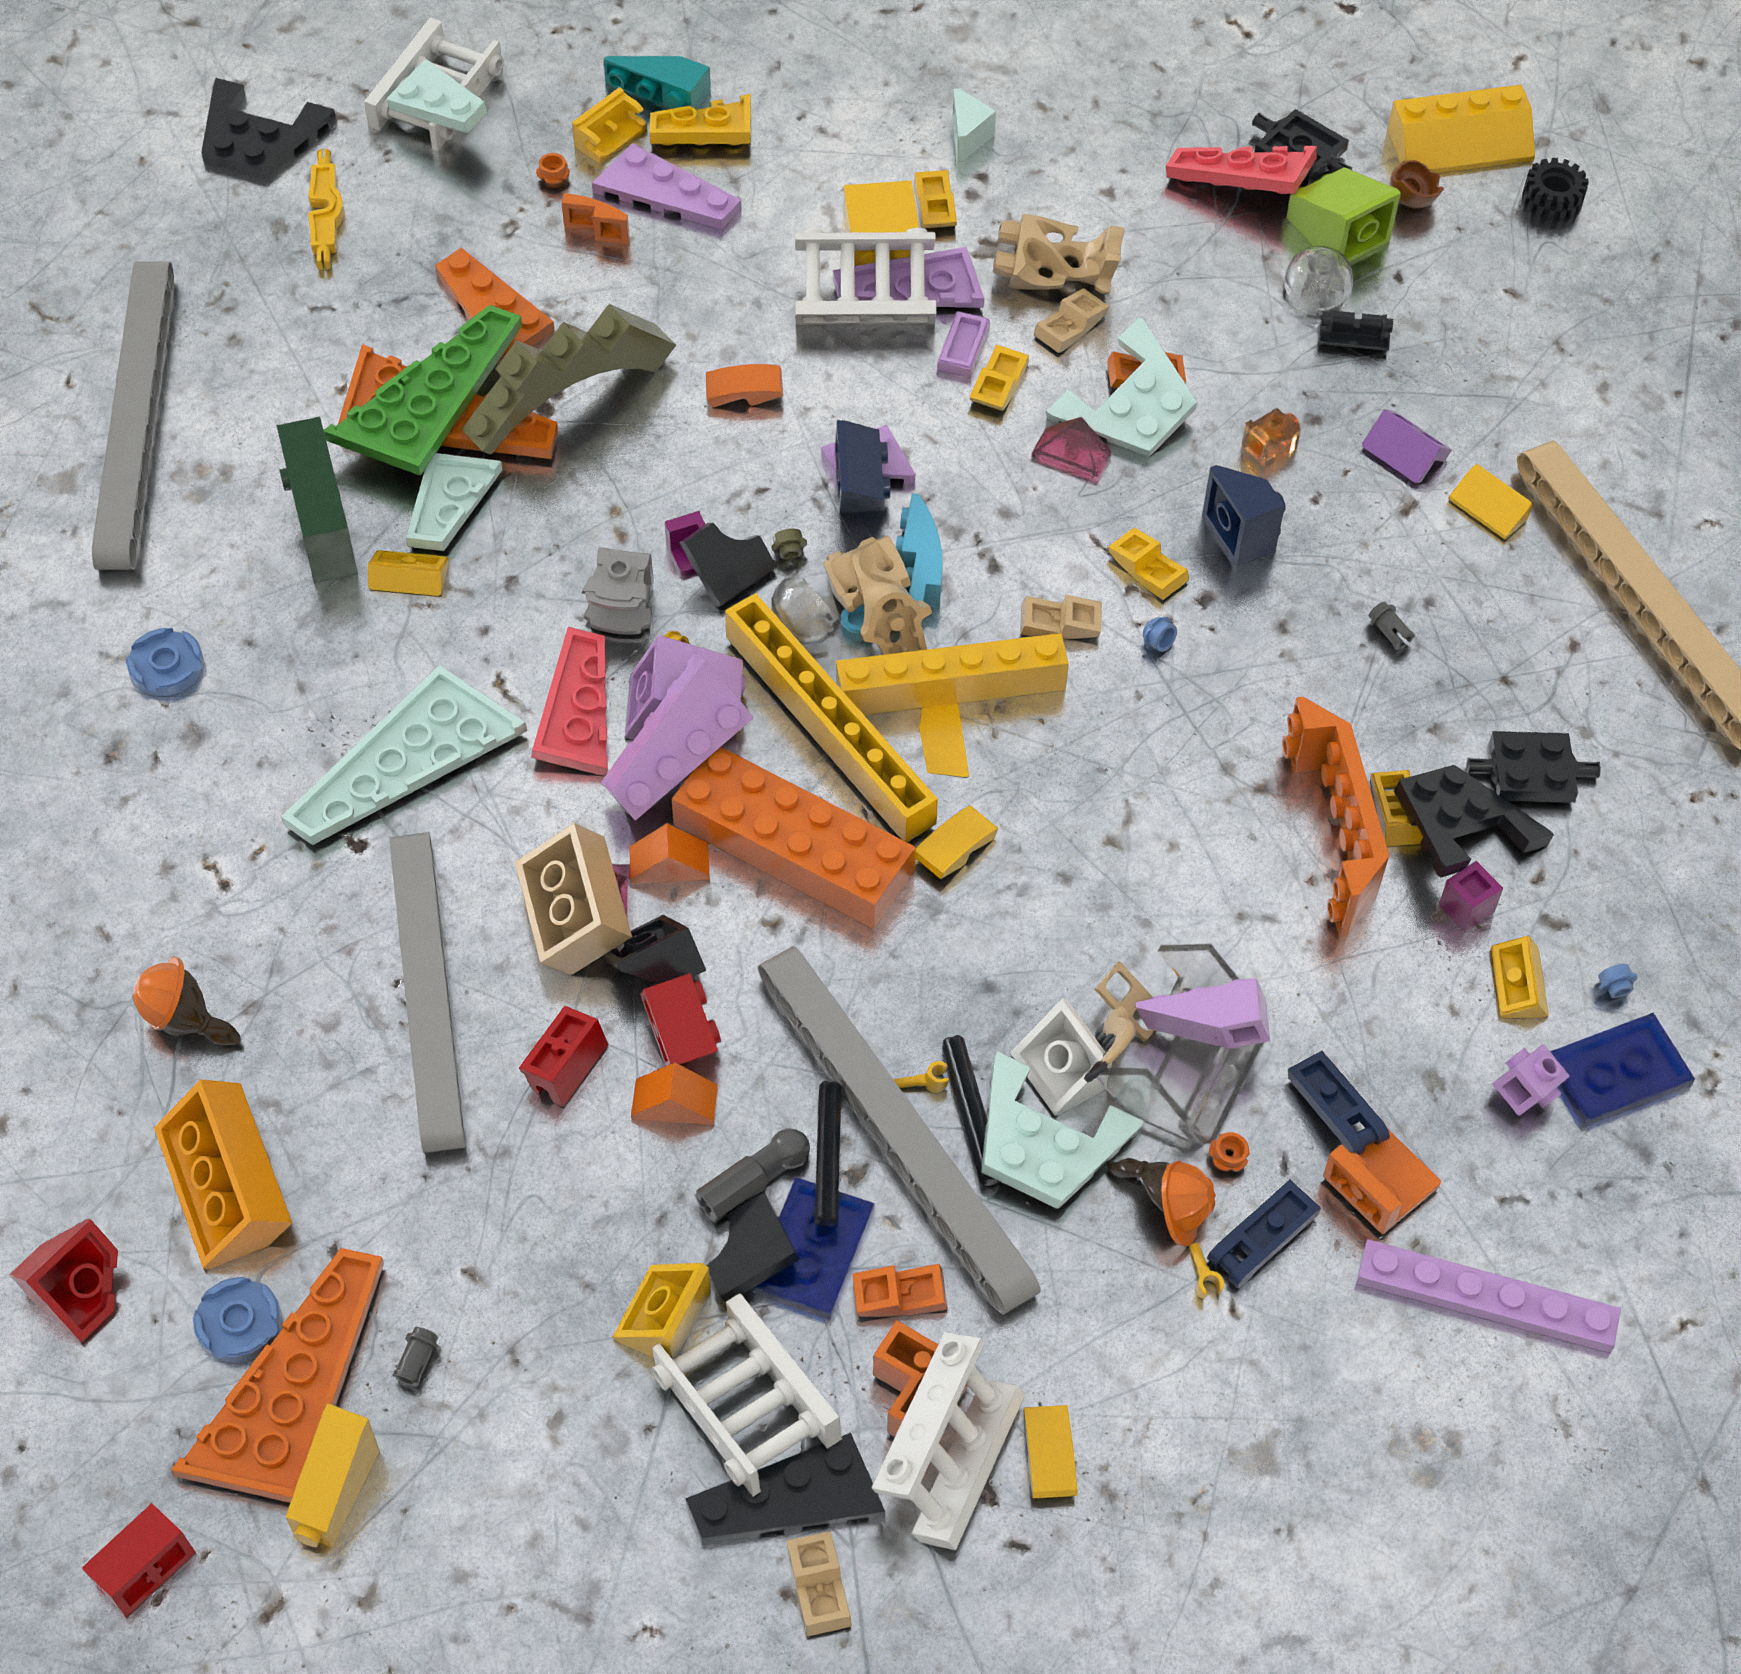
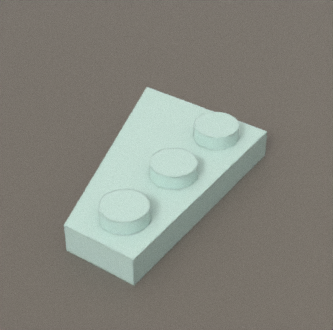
M435 453L424 471L406 535L407 547L444 551L501 473V461Z

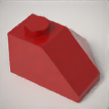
M86 1219L42 1243L9 1276L40 1309L82 1343L114 1312L115 1294L112 1293L114 1268H117L118 1249L91 1219Z

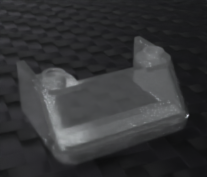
M1212 944L1160 945L1157 951L1178 977L1170 995L1188 992L1197 987L1208 988L1228 984L1233 980L1239 979ZM1175 1036L1155 1076L1148 1068H1106L1097 1079L1126 1113L1187 1142L1209 1144L1217 1138L1262 1043L1228 1049Z

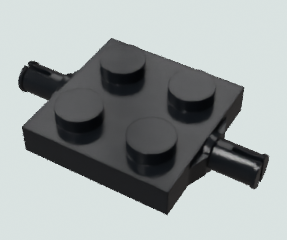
M1294 109L1288 116L1278 121H1272L1261 113H1258L1253 118L1252 126L1266 133L1255 144L1254 153L1273 152V146H1287L1288 152H1304V146L1317 147V158L1302 182L1306 186L1326 171L1334 173L1344 167L1352 170L1351 166L1338 160L1347 151L1349 140L1297 109Z
M1492 731L1490 759L1467 758L1466 762L1467 774H1490L1491 779L1496 785L1497 794L1507 801L1575 803L1578 795L1576 777L1599 778L1601 772L1599 761L1579 762L1576 760L1572 753L1569 733Z

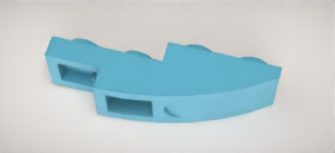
M912 493L909 508L903 507L901 513L900 529H905L904 536H897L896 549L905 565L911 582V586L905 589H910L909 594L914 600L923 601L930 607L940 608L943 570L940 538L935 521L927 505L919 494Z

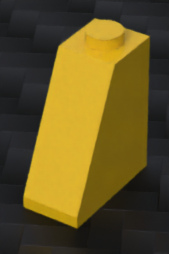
M327 1403L286 1514L287 1522L294 1533L293 1537L299 1542L311 1547H318L319 1543L334 1547L380 1452L368 1418Z

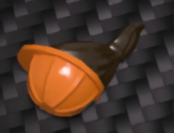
M173 956L167 963H160L149 967L136 980L132 994L134 1005L142 1018L151 1024L155 1030L163 1029L172 1035L197 1032L218 1045L241 1043V1036L231 1024L212 1017L207 1012L203 993L196 979L189 971L184 969L183 961L179 957Z
M1125 1158L1118 1162L1110 1160L1107 1162L1108 1169L1118 1178H1142L1151 1200L1164 1212L1170 1236L1177 1245L1185 1247L1193 1243L1197 1235L1198 1226L1213 1213L1215 1208L1216 1194L1211 1179L1196 1166L1183 1163L1180 1160L1172 1163H1148L1147 1161H1139L1134 1158Z

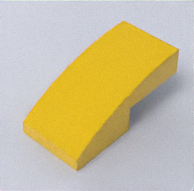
M948 170L915 172V191L922 227L957 226L953 192L951 193Z
M996 344L986 368L982 367L969 396L970 400L1003 411L1029 364V355Z
M1135 527L1108 546L1109 553L1135 580L1162 600L1189 581L1188 569L1163 555L1160 542Z
M969 805L932 832L916 848L915 858L942 879L964 866L971 852L994 840L998 827Z
M1068 1405L1024 1407L1023 1420L1033 1499L1077 1496V1478Z

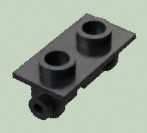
M1330 309V312H1323L1320 317L1319 344L1389 351L1393 319L1387 318V314L1373 315L1363 313L1361 319H1355L1354 312Z

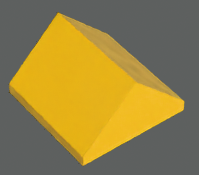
M704 1263L650 1265L612 1338L653 1358L652 1347L660 1343L672 1360L677 1358L711 1294L709 1267Z

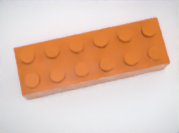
M722 747L692 771L672 798L673 825L872 929L876 928L915 872V846Z

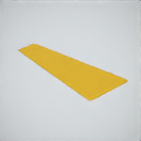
M958 703L922 708L919 730L927 773L968 777L969 770Z

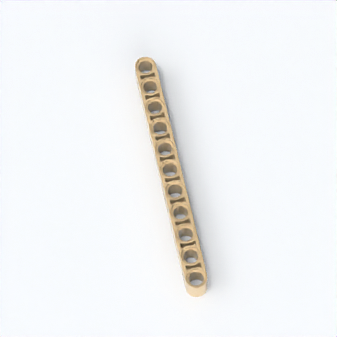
M1551 440L1519 453L1517 456V467L1522 478L1733 744L1741 750V669L1557 442Z

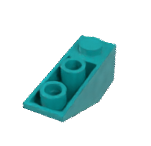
M605 56L603 59L606 85L616 89L620 87L625 92L670 109L691 106L697 110L711 92L710 67L682 56Z

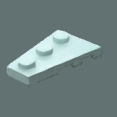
M426 58L386 98L389 109L465 133H469L488 113L483 100Z

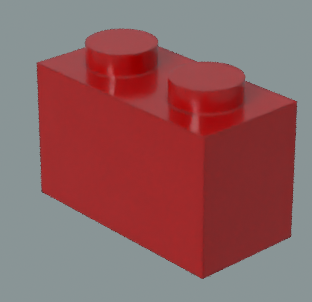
M691 973L646 988L641 992L640 996L665 1066L672 1063L684 1066L710 1057L718 1052L716 1044L721 1043L719 1030L713 1019L707 1021L702 1005L707 1004L706 995L700 981L693 982Z

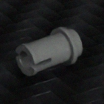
M1381 602L1370 611L1368 615L1371 619L1370 624L1373 628L1378 627L1393 644V647L1396 650H1400L1407 645L1398 636V632L1409 643L1413 640L1415 634L1395 613L1396 607L1394 605Z
M415 1327L412 1333H407L405 1340L408 1342L392 1376L396 1377V1380L401 1383L417 1387L431 1353L438 1351L439 1346L436 1342L439 1337L434 1332L422 1327Z

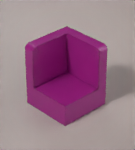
M699 511L664 521L666 545L681 576L696 572L679 542L705 525Z
M1476 860L1446 880L1439 905L1464 932H1467L1495 912L1503 887Z

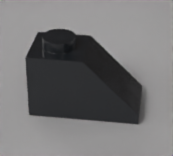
M661 915L631 930L632 937L623 943L624 947L620 951H618V948H615L605 955L607 963L619 971L657 984L691 973L693 982H695L697 975L707 971L689 927L665 915Z

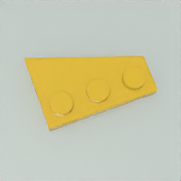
M751 94L740 95V101L724 104L722 99L710 101V107L698 110L691 106H684L650 113V144H750Z

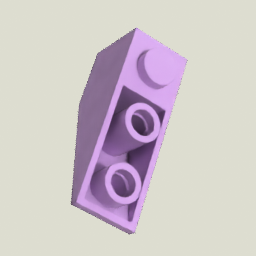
M1257 978L1236 979L1228 984L1208 988L1197 987L1188 992L1169 996L1158 995L1149 1000L1136 1002V1008L1148 1029L1228 1049L1271 1041L1266 998Z

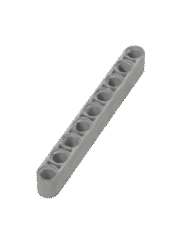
M430 832L389 837L422 1149L425 1154L465 1148L466 1142Z

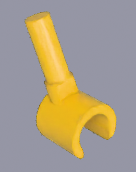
M935 1061L929 1065L925 1074L893 1080L899 1088L925 1086L932 1093H940L947 1087L950 1079H937L934 1077V1075L944 1074L948 1067L945 1062Z
M1191 1244L1190 1250L1199 1275V1280L1195 1287L1198 1297L1205 1299L1207 1292L1203 1282L1209 1281L1215 1285L1216 1292L1220 1295L1224 1288L1222 1276L1215 1271H1210L1200 1244Z

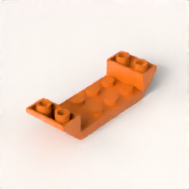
M1296 697L1293 713L1288 714L1287 717L1288 735L1283 736L1282 739L1283 753L1286 759L1291 758L1294 773L1321 770L1324 786L1330 787L1332 794L1330 799L1331 813L1334 819H1339L1341 825L1339 832L1340 845L1343 852L1348 851L1350 860L1342 861L1338 878L1333 880L1334 893L1332 899L1327 901V910L1330 921L1337 924L1340 937L1348 936L1377 898L1388 862L1389 852L1351 724L1305 697Z

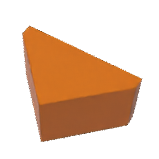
M666 823L629 846L631 884L710 880L708 842Z
M672 1063L636 1079L631 1119L714 1125L718 1085L677 1063Z

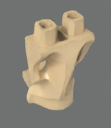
M1024 213L1020 222L1002 220L997 242L1015 245L1014 254L997 251L992 273L1009 277L1008 287L1012 289L1063 288L1065 281H1081L1095 285V290L1100 293L1109 294L1112 277L1121 259L1120 252L1124 228L1110 226L1093 241L1076 242L1071 240L1077 234L1078 226ZM1052 232L1060 233L1063 240L1061 242H1050L1046 235ZM1067 262L1077 263L1079 268H1072ZM1039 269H1048L1052 272V277L1046 278L1041 276L1038 272Z
M888 535L880 539L871 537L863 540L858 548L846 553L837 551L827 555V561L823 562L836 599L849 613L864 604V623L860 631L864 642L877 644L882 655L927 650L921 622L925 617L932 614L931 607L923 601L914 600L905 589L911 586V582L905 565ZM892 630L899 631L900 637L897 642L890 641L889 636Z

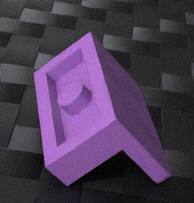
M1387 409L1382 411L1362 442L1363 448L1414 483H1421L1435 460L1445 462L1452 449L1396 411Z

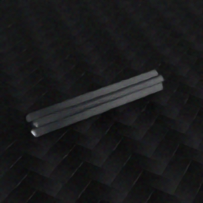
M960 1035L947 1037L943 1040L942 1049L980 1182L984 1186L998 1184L1000 1181L981 1172L985 1130L988 1120L965 1040Z
M823 1081L819 1085L815 1223L820 1227H833L838 1222L841 1085L836 1081Z

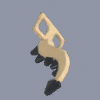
M1120 961L1112 967L1094 989L1113 1010L1109 1013L1106 1021L1095 1032L1096 1036H1098L1096 1040L1107 1051L1104 1052L1102 1060L1096 1062L1085 1075L1084 1080L1087 1083L1093 1081L1106 1070L1107 1066L1125 1050L1135 1034L1145 1042L1155 1031L1152 1029L1144 1030L1133 1017L1137 1009L1136 1002L1149 1000L1153 996ZM1116 972L1130 986L1128 993L1120 1002L1106 989L1107 982Z

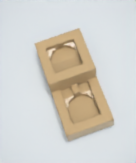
M1083 288L1061 300L1059 311L1038 322L1033 335L1060 353L1089 332L1108 312L1109 306Z
M1066 595L1062 603L1026 596L1021 607L1020 634L1041 636L1062 633L1063 639L1097 637L1101 633L1102 602Z
M831 1531L787 1540L790 1563L807 1637L852 1627L851 1615L841 1580L840 1566Z

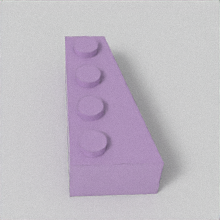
M696 652L688 660V666L678 680L675 679L666 691L667 695L655 712H651L644 721V727L633 742L630 741L601 781L606 790L635 821L754 718L711 664Z

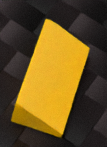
M1475 464L1467 472L1448 498L1505 540L1528 520L1532 508L1531 501L1478 464Z
M377 550L368 563V587L371 590L439 596L443 591L449 558L447 556Z
M1528 935L1491 945L1501 1017H1548L1549 1012L1541 958L1536 943Z

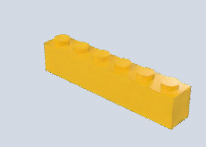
M1062 633L836 660V684L863 715L1063 691L1066 690L1069 662Z

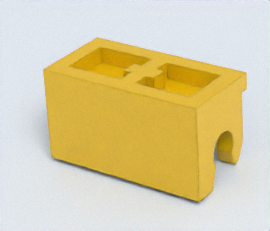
M617 88L572 122L574 147L601 165L647 130V123L635 114L644 110L643 107L636 100L625 94L623 89Z

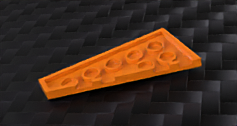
M362 344L338 424L348 417L347 412L356 405L362 407L376 396L375 391L408 366L403 365L401 359L389 355L388 358L375 354L373 348ZM475 394L441 446L482 451L464 433L462 428L485 397ZM531 412L504 438L493 452L551 459L558 435V424L556 421Z
M344 1248L339 1249L310 1287V1294L295 1313H290L282 1324L283 1329L271 1345L267 1344L225 1398L226 1404L209 1425L205 1424L196 1436L197 1441L184 1458L180 1457L172 1467L171 1472L174 1477L291 1503L327 1403L334 1406L337 1404L384 1266L381 1256Z

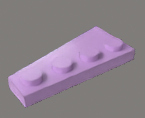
M633 143L592 182L593 193L602 196L606 192L619 195L620 201L633 204L634 200L651 205V210L661 213L665 211L681 213L682 219L720 230L742 210L741 199Z
M967 247L924 254L925 297H928V300H936V307L984 308L985 298ZM910 257L889 260L890 297L893 300H907V298L911 297ZM876 263L855 266V297L858 298V301H872L876 297ZM841 269L833 270V283L839 298L841 297Z

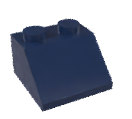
M837 420L834 444L839 513L883 511L884 499H890V479L882 475V464H888L887 442H880V431L878 429L846 420Z
M1219 465L1210 467L1202 514L1236 566L1276 552L1278 537L1281 534L1283 513L1286 510L1282 495L1274 491L1267 479Z

